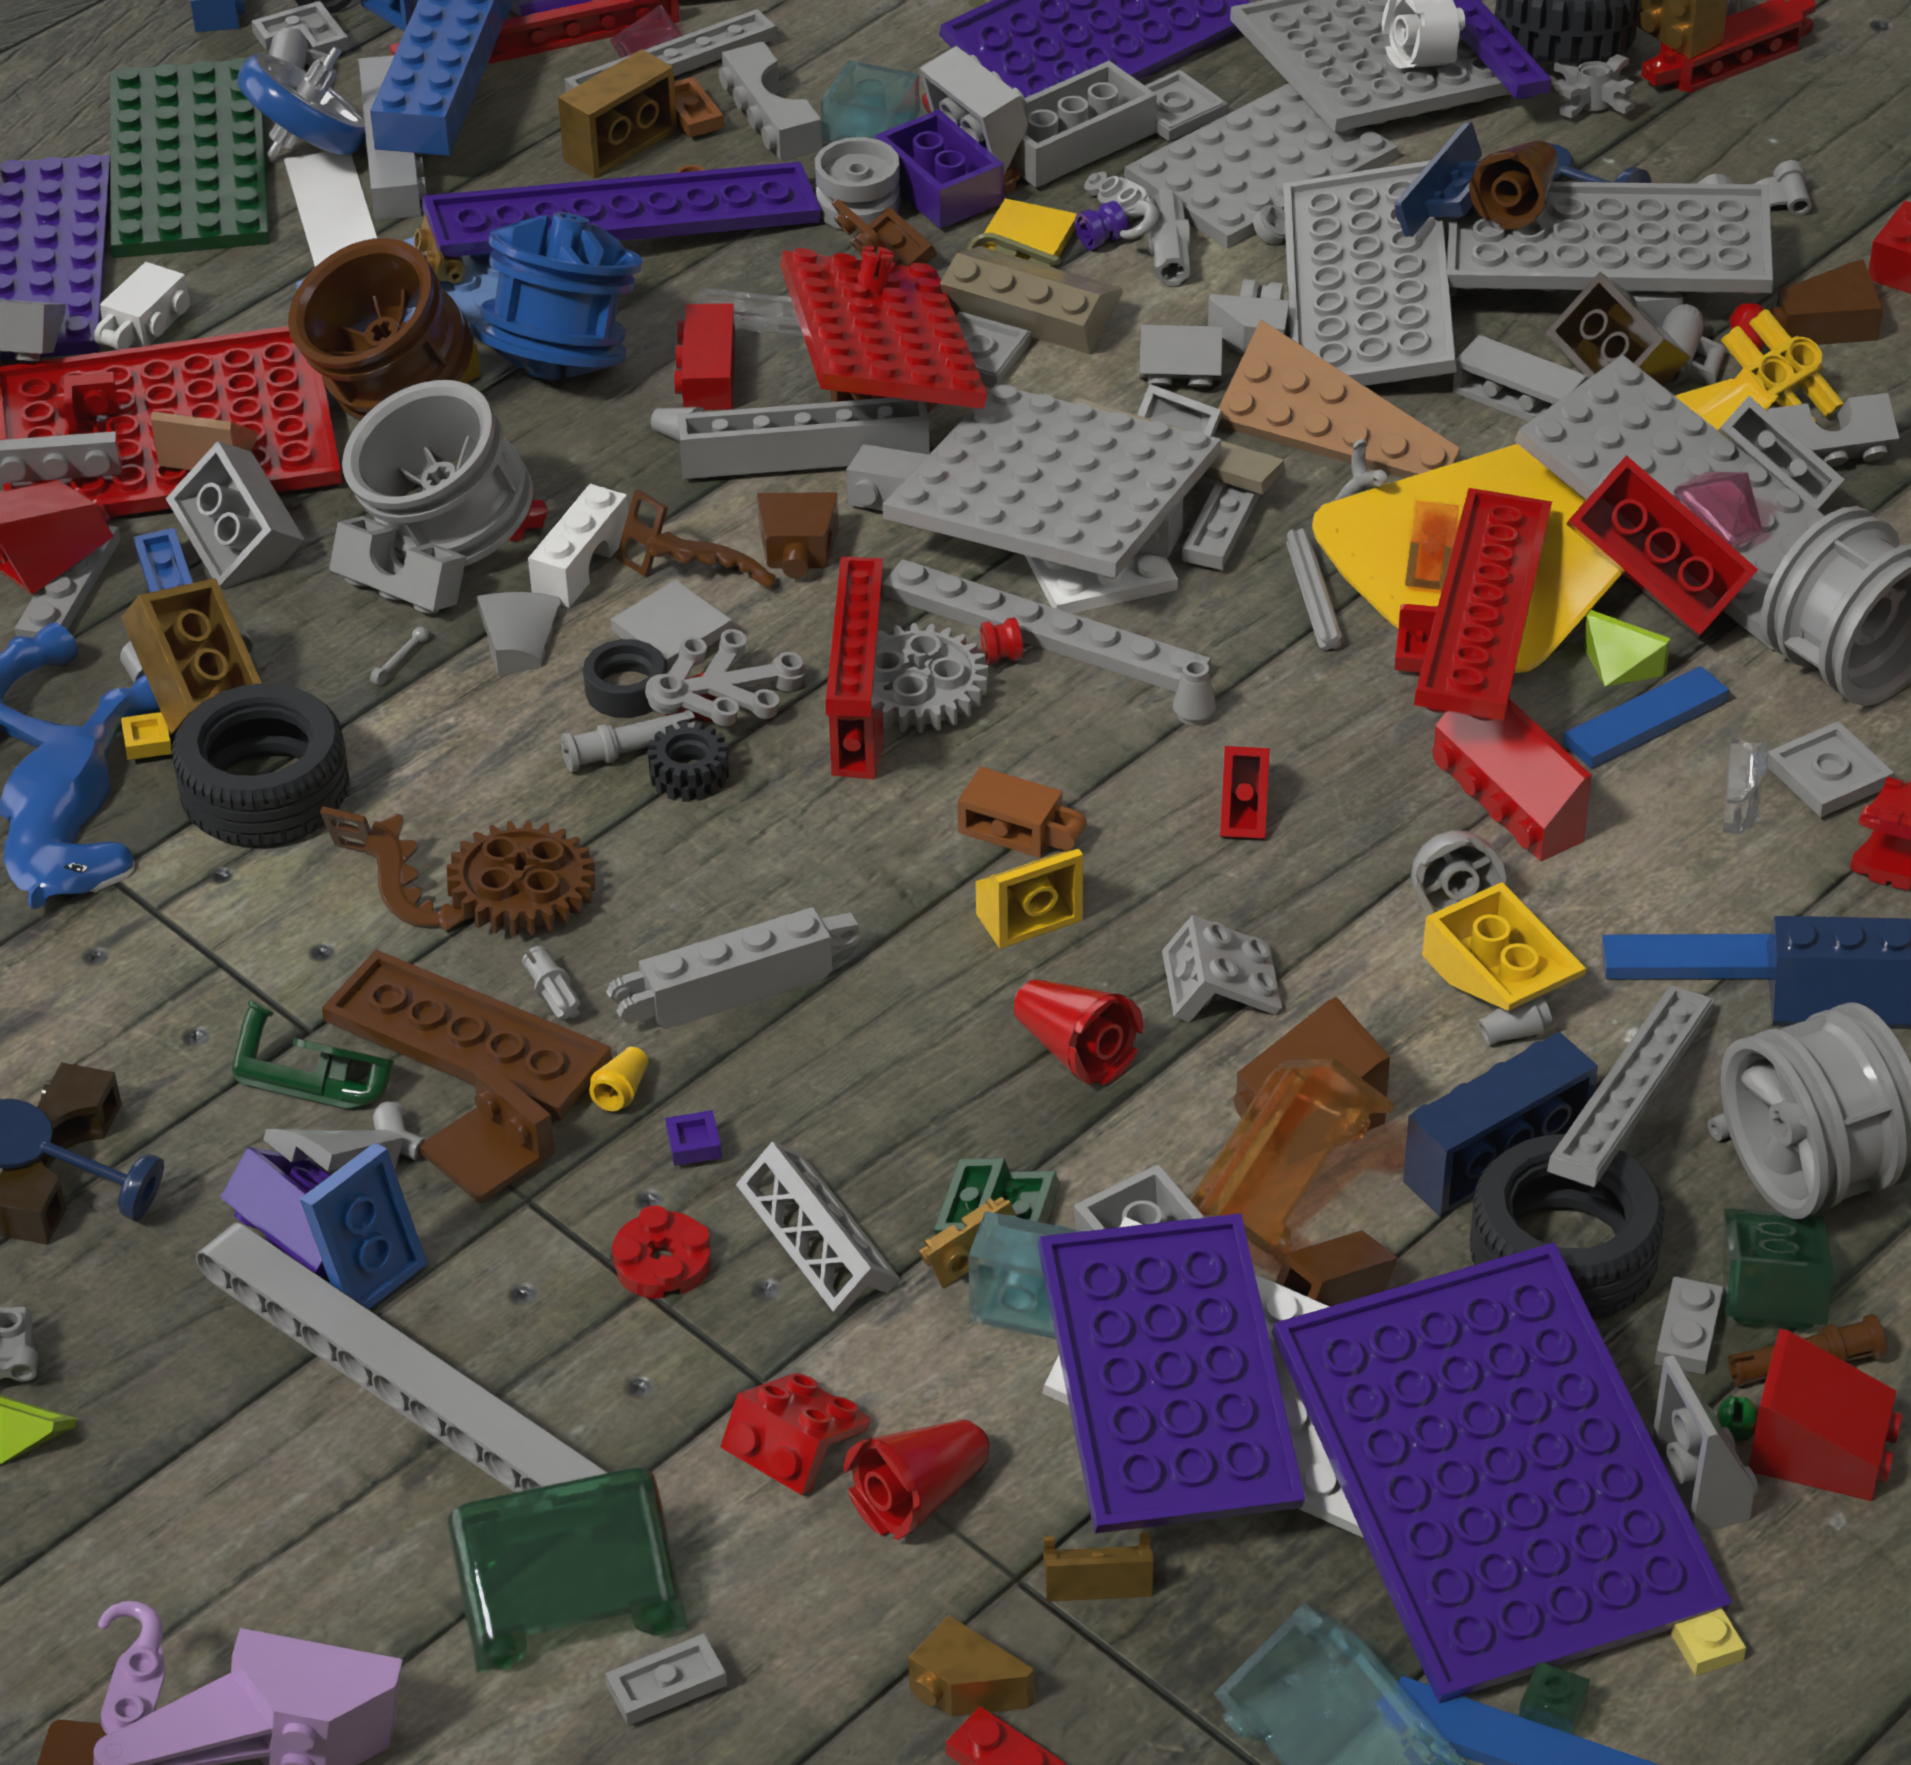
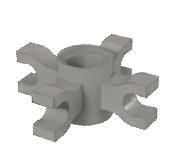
M1616 54L1607 63L1590 61L1578 67L1573 62H1569V64L1555 63L1554 71L1561 72L1565 78L1554 83V90L1559 91V95L1569 98L1568 102L1560 107V114L1573 118L1582 109L1599 111L1608 108L1610 105L1616 111L1624 114L1635 108V101L1626 99L1623 94L1634 90L1635 82L1630 81L1629 77L1620 75L1621 69L1629 65V58Z

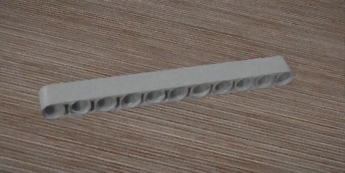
M233 1223L196 1254L199 1268L214 1285L575 1535L583 1539L591 1538L627 1505V1496L622 1486L606 1471L244 1225Z

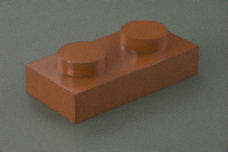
M694 77L674 82L677 122L689 138L703 136L711 131L724 128L723 114Z

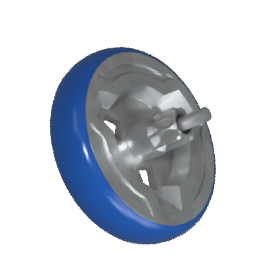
M333 46L325 61H314L308 72L280 58L261 53L250 56L241 66L237 77L239 89L258 110L276 123L269 134L274 143L265 156L268 161L273 163L282 147L292 149L298 138L328 152L344 156L354 154L364 144L366 132L363 115L346 98L330 87L337 76L336 70L332 66L342 52L339 48Z

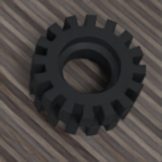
M680 722V729L675 730L671 724L665 727L666 734L658 731L654 735L655 741L650 740L648 744L649 750H647L650 782L652 786H656V791L662 795L667 791V798L675 800L677 795H681L682 802H690V796L696 795L697 801L705 799V792L713 796L718 793V786L724 788L727 784L726 778H729L728 746L724 735L721 732L716 734V728L709 725L703 730V723L695 722L694 727L690 728L687 722ZM683 760H699L689 764L678 763Z

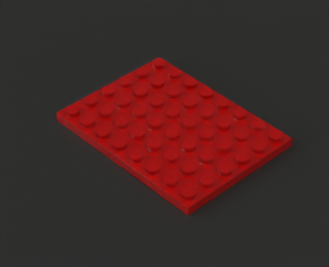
M289 326L0 367V440L116 432L122 462L120 475L3 483L4 492L59 480L73 490L76 487L81 489L90 501L97 499L106 509L110 518L148 511L157 512L171 508L166 497L191 470L159 466L151 424L152 412L228 421L257 431V441L251 452L277 494L342 483L338 453L322 375L309 365L295 346L290 336ZM114 372L120 414L79 417L78 432H70L67 418L59 417L57 407V394L64 393V376Z

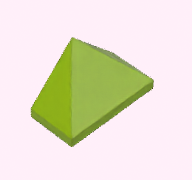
M1590 610L1586 619L1583 648L1604 687L1663 676L1667 670L1671 638Z
M0 1395V1465L74 1429L77 1418Z

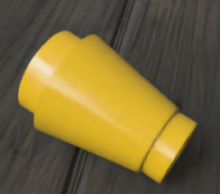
M632 1046L627 1047L592 1075L589 1092L597 1106L606 1111H618L632 1103L649 1064L647 1055L641 1049Z

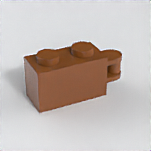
M981 766L958 799V833L1038 858L1042 857L1048 846L1061 850H1071L1087 826V820L1080 812L1063 807V791Z

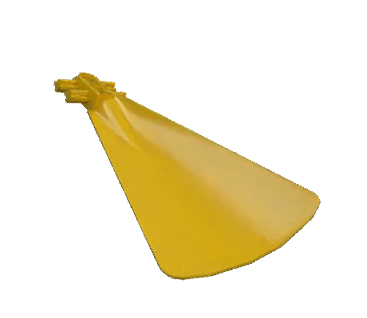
M1766 309L1753 318L1749 324L1769 347L1770 352L1762 355L1741 327L1737 326L1721 339L1722 343L1743 367L1735 379L1731 378L1675 395L1676 398L1717 430L1748 396L1767 410L1772 406L1777 408L1802 404L1794 394L1802 388L1820 412L1827 418L1844 405L1843 401L1820 374L1824 366L1821 364L1822 352L1819 346L1809 338L1799 336L1791 338L1769 310ZM1519 444L1323 504L1314 513L1312 530L1315 539L1340 574L1385 619L1398 628L1401 604L1438 606L1468 488L1552 501L1550 518L1515 673L1529 672L1541 665L1622 574L1566 525L1586 499Z

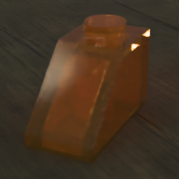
M1422 499L1414 500L1405 586L1442 590L1455 540L1459 511L1458 504Z

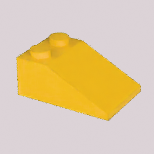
M1503 882L1426 916L1422 956L1449 985L1507 1011L1586 974L1584 965Z

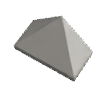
M1149 384L1137 415L1188 431H1200L1207 436L1214 437L1223 411Z

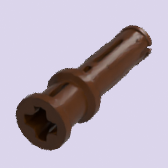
M1874 1314L1863 1316L1862 1322L1842 1327H1836L1834 1324L1825 1325L1822 1329H1819L1817 1335L1803 1338L1845 1362L1869 1356L1878 1360L1885 1358L1887 1354L1884 1330L1879 1319ZM1775 1345L1728 1356L1729 1372L1731 1378L1734 1379L1735 1386L1739 1387L1767 1378Z

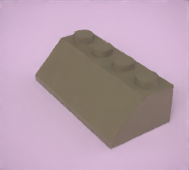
M981 246L957 252L940 282L941 290L947 294L955 314L964 312L1031 331V337L1087 354H1091L1123 294L1121 287Z

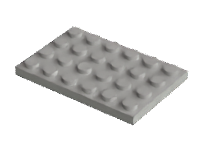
M1288 83L1125 166L1124 178L1145 188L1150 197L1155 196L1161 189H1172L1177 196L1182 197L1185 219H1189L1191 225L1228 249L1256 234L1253 218L1265 205H1276L1284 210L1283 183L1381 168L1397 159L1398 146L1366 126L1353 128L1346 132H1334Z

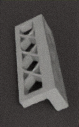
M772 1141L736 1183L742 1194L833 1312L843 1315L867 1286L888 1294L900 1280L802 1153ZM771 1169L775 1174L773 1195L762 1196L756 1189V1186ZM786 1203H797L799 1205L797 1227L786 1228L784 1225ZM821 1234L823 1236L822 1259H810L808 1256L810 1235ZM846 1266L853 1277L837 1294L833 1289L834 1268Z

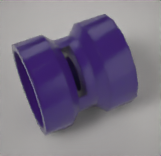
M1112 200L1100 205L1097 211L1088 209L1078 213L1075 217V228L1083 246L1093 250L1104 245L1107 239L1111 241L1122 239L1120 232L1128 230V221L1121 205Z

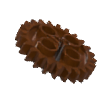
M530 820L525 822L523 828L516 829L512 821H508L506 830L500 831L494 825H490V835L485 836L482 833L474 832V843L461 841L460 852L451 853V864L447 865L448 896L452 897L453 908L462 909L463 919L475 916V923L478 928L486 925L488 922L492 923V930L495 934L504 926L510 927L511 936H516L519 929L525 927L530 935H535L536 926L543 925L548 931H553L554 920L569 924L570 913L581 915L583 913V903H591V891H595L596 888L595 861L590 859L589 848L580 847L579 837H572L566 840V829L564 828L553 834L550 833L549 823L543 824L538 830L532 829Z

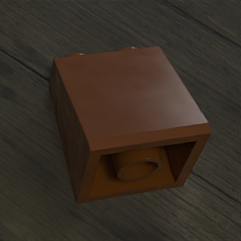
M1334 997L1325 1002L1237 1072V1088L1233 1098L1234 1106L1239 1116L1244 1121L1249 1120L1260 1133L1265 1147L1270 1152L1275 1151L1288 1167L1385 1124L1390 1056L1337 997Z

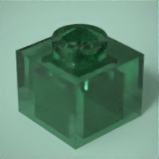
M1538 1661L1520 1702L1519 1716L1574 1735L1587 1705L1590 1679Z

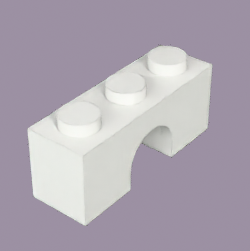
M593 484L587 486L528 557L532 593L559 597L561 606L570 608L590 584L589 564L592 554L595 553L611 558L619 548L628 516L626 494Z

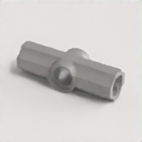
M1161 189L1155 196L1150 198L1151 202L1157 207L1159 216L1155 226L1148 231L1150 256L1154 255L1156 278L1162 280L1166 286H1180L1184 279L1190 277L1189 219H1185L1182 197L1177 196L1172 189Z

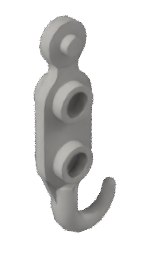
M1106 172L1093 173L1085 182L1084 189L1090 196L1097 195L1101 205L1113 200L1121 205L1126 217L1136 219L1144 216L1143 221L1138 226L1130 230H1122L1120 232L1122 238L1134 239L1140 237L1155 226L1159 211L1151 202L1150 195L1145 188L1126 178L1109 177Z

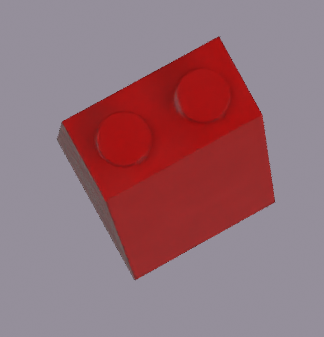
M59 480L0 492V573L33 595L114 537L106 524L110 520L109 514L97 499L90 501L81 489L76 487L73 490Z
M1779 1329L1759 1406L1749 1467L1756 1474L1872 1501L1876 1482H1888L1894 1452L1885 1451L1884 1447L1886 1442L1896 1444L1903 1414L1893 1411L1897 1390L1791 1331Z

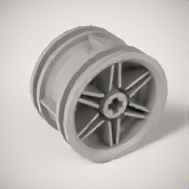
M1858 506L1843 507L1824 516L1794 543L1771 579L1761 611V631L1765 642L1773 650L1783 654L1796 665L1818 667L1822 680L1831 689L1841 693L1854 704L1861 706L1874 705L1896 695L1911 683V544L1901 545L1897 531L1889 523L1877 518L1869 510Z

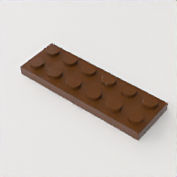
M376 949L322 1007L325 1022L475 1085L474 1073L490 1064L550 1113L552 1118L559 1121L588 1089L592 1075L612 1060L611 1047Z

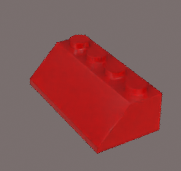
M1627 455L1566 524L1696 638L1702 634L1759 570Z
M1510 698L1504 721L1496 719L1481 721L1467 714L1449 711L1442 716L1435 726L1434 746L1432 749L1433 759L1442 770H1446L1461 785L1466 794L1473 796L1488 811L1493 820L1500 822L1515 837L1521 847L1527 848L1542 862L1584 842L1592 775Z

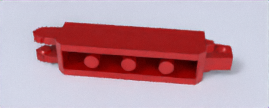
M1769 0L1727 16L1725 19L1723 43L1692 59L1661 42L1660 54L1642 63L1641 76L1647 79L1654 87L1672 84L1680 91L1694 92L1798 51L1800 37L1809 34L1813 30L1814 23L1812 18L1806 16L1816 11L1817 3L1814 0Z

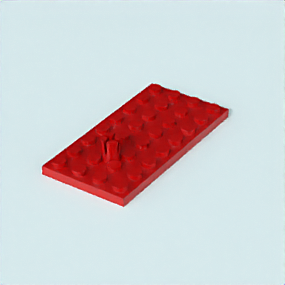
M874 246L863 247L862 260H857L854 256L846 253H835L833 257L818 255L815 251L807 248H796L794 252L782 251L780 267L820 389L984 409L987 391L948 296L941 290V279L937 270L923 263H912L910 266H895L893 252L883 247H878L877 254L874 253Z

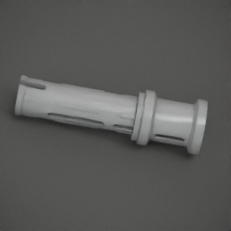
M685 710L681 713L614 729L610 725L602 724L597 726L596 731L575 736H572L569 732L561 734V749L565 764L571 773L578 771L581 765L602 760L606 764L613 763L618 759L619 754L647 748L650 740L655 741L654 735L658 731L666 734V726L672 724L676 730L680 729V722H687L688 727L693 728L695 722H690V720L694 719V715L691 710Z

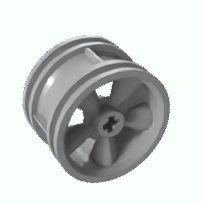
M453 380L428 381L394 393L364 416L350 435L344 450L342 467L347 484L362 507L374 516L375 521L397 529L394 550L397 559L403 564L405 563L407 549L429 543L466 556L465 566L477 562L497 550L516 532L525 519L532 502L533 482L526 465L515 447L504 438L501 424L486 398L477 389L462 382ZM458 460L456 468L450 462ZM416 484L424 488L422 492L407 495Z
M1845 1003L1833 1007L1831 1010L1815 1013L1808 1017L1807 1020L1782 1029H1768L1754 1036L1736 1040L1727 1048L1722 1061L1720 1082L1722 1104L1729 1133L1749 1178L1764 1199L1775 1210L1789 1218L1801 1219L1813 1215L1817 1211L1833 1208L1845 1198L1865 1191H1881L1894 1184L1911 1180V1063L1894 1033L1872 1010L1859 1003Z

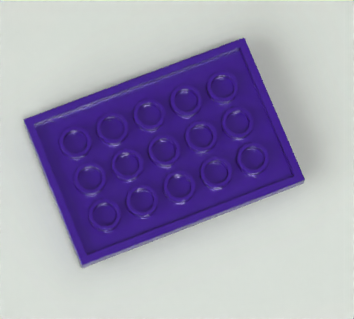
M1241 1213L1040 1236L1037 1247L1094 1533L1302 1508L1305 1502V1495Z

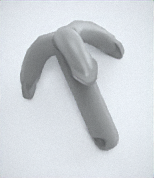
M1363 438L1353 444L1351 457L1353 478L1341 489L1335 500L1357 494L1363 489L1370 490L1390 483L1385 471H1367L1366 447L1368 444Z

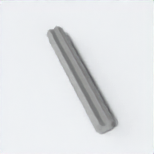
M1303 528L1298 531L1291 529L1287 533L1288 540L1286 545L1318 645L1324 651L1331 648L1337 650L1342 644L1340 640L1342 633L1309 532Z

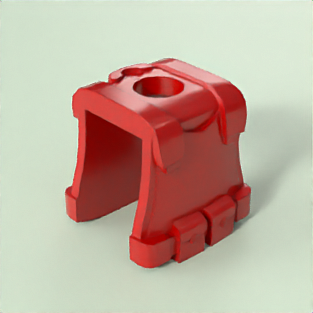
M1887 777L1877 798L1870 805L1864 806L1858 824L1872 829L1873 832L1868 840L1854 852L1850 867L1856 873L1868 874V880L1883 885H1886L1887 881L1892 882L1891 887L1909 891L1911 888V782L1903 784V780Z

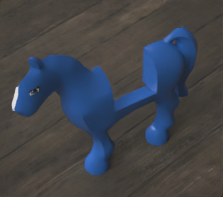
M56 622L44 626L33 638L22 635L13 637L8 647L0 653V730L37 747L13 770L5 784L0 800V815L8 821L10 820L9 833L4 849V864L11 880L15 882L18 889L29 892L27 898L28 905L32 909L42 907L47 898L52 895L96 893L127 879L134 872L135 862L133 854L123 843L108 841L91 844H73L76 839L79 828L99 810L111 792L107 756L114 738L122 729L121 719L123 717L161 712L145 674L137 679L131 688H116L102 695L96 711L83 726L63 725L32 718L8 707L3 701L4 695L19 677L46 664L65 666L77 657L78 646L74 637L65 627Z

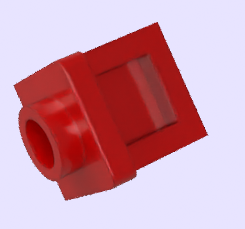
M1400 605L1394 670L1413 673L1421 672L1437 606Z

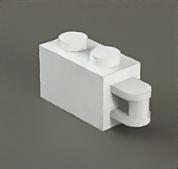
M148 262L141 265L100 304L102 321L95 329V342L100 345L114 347L116 350L127 349L130 345L136 347L149 346L190 307V296L187 290L185 274Z

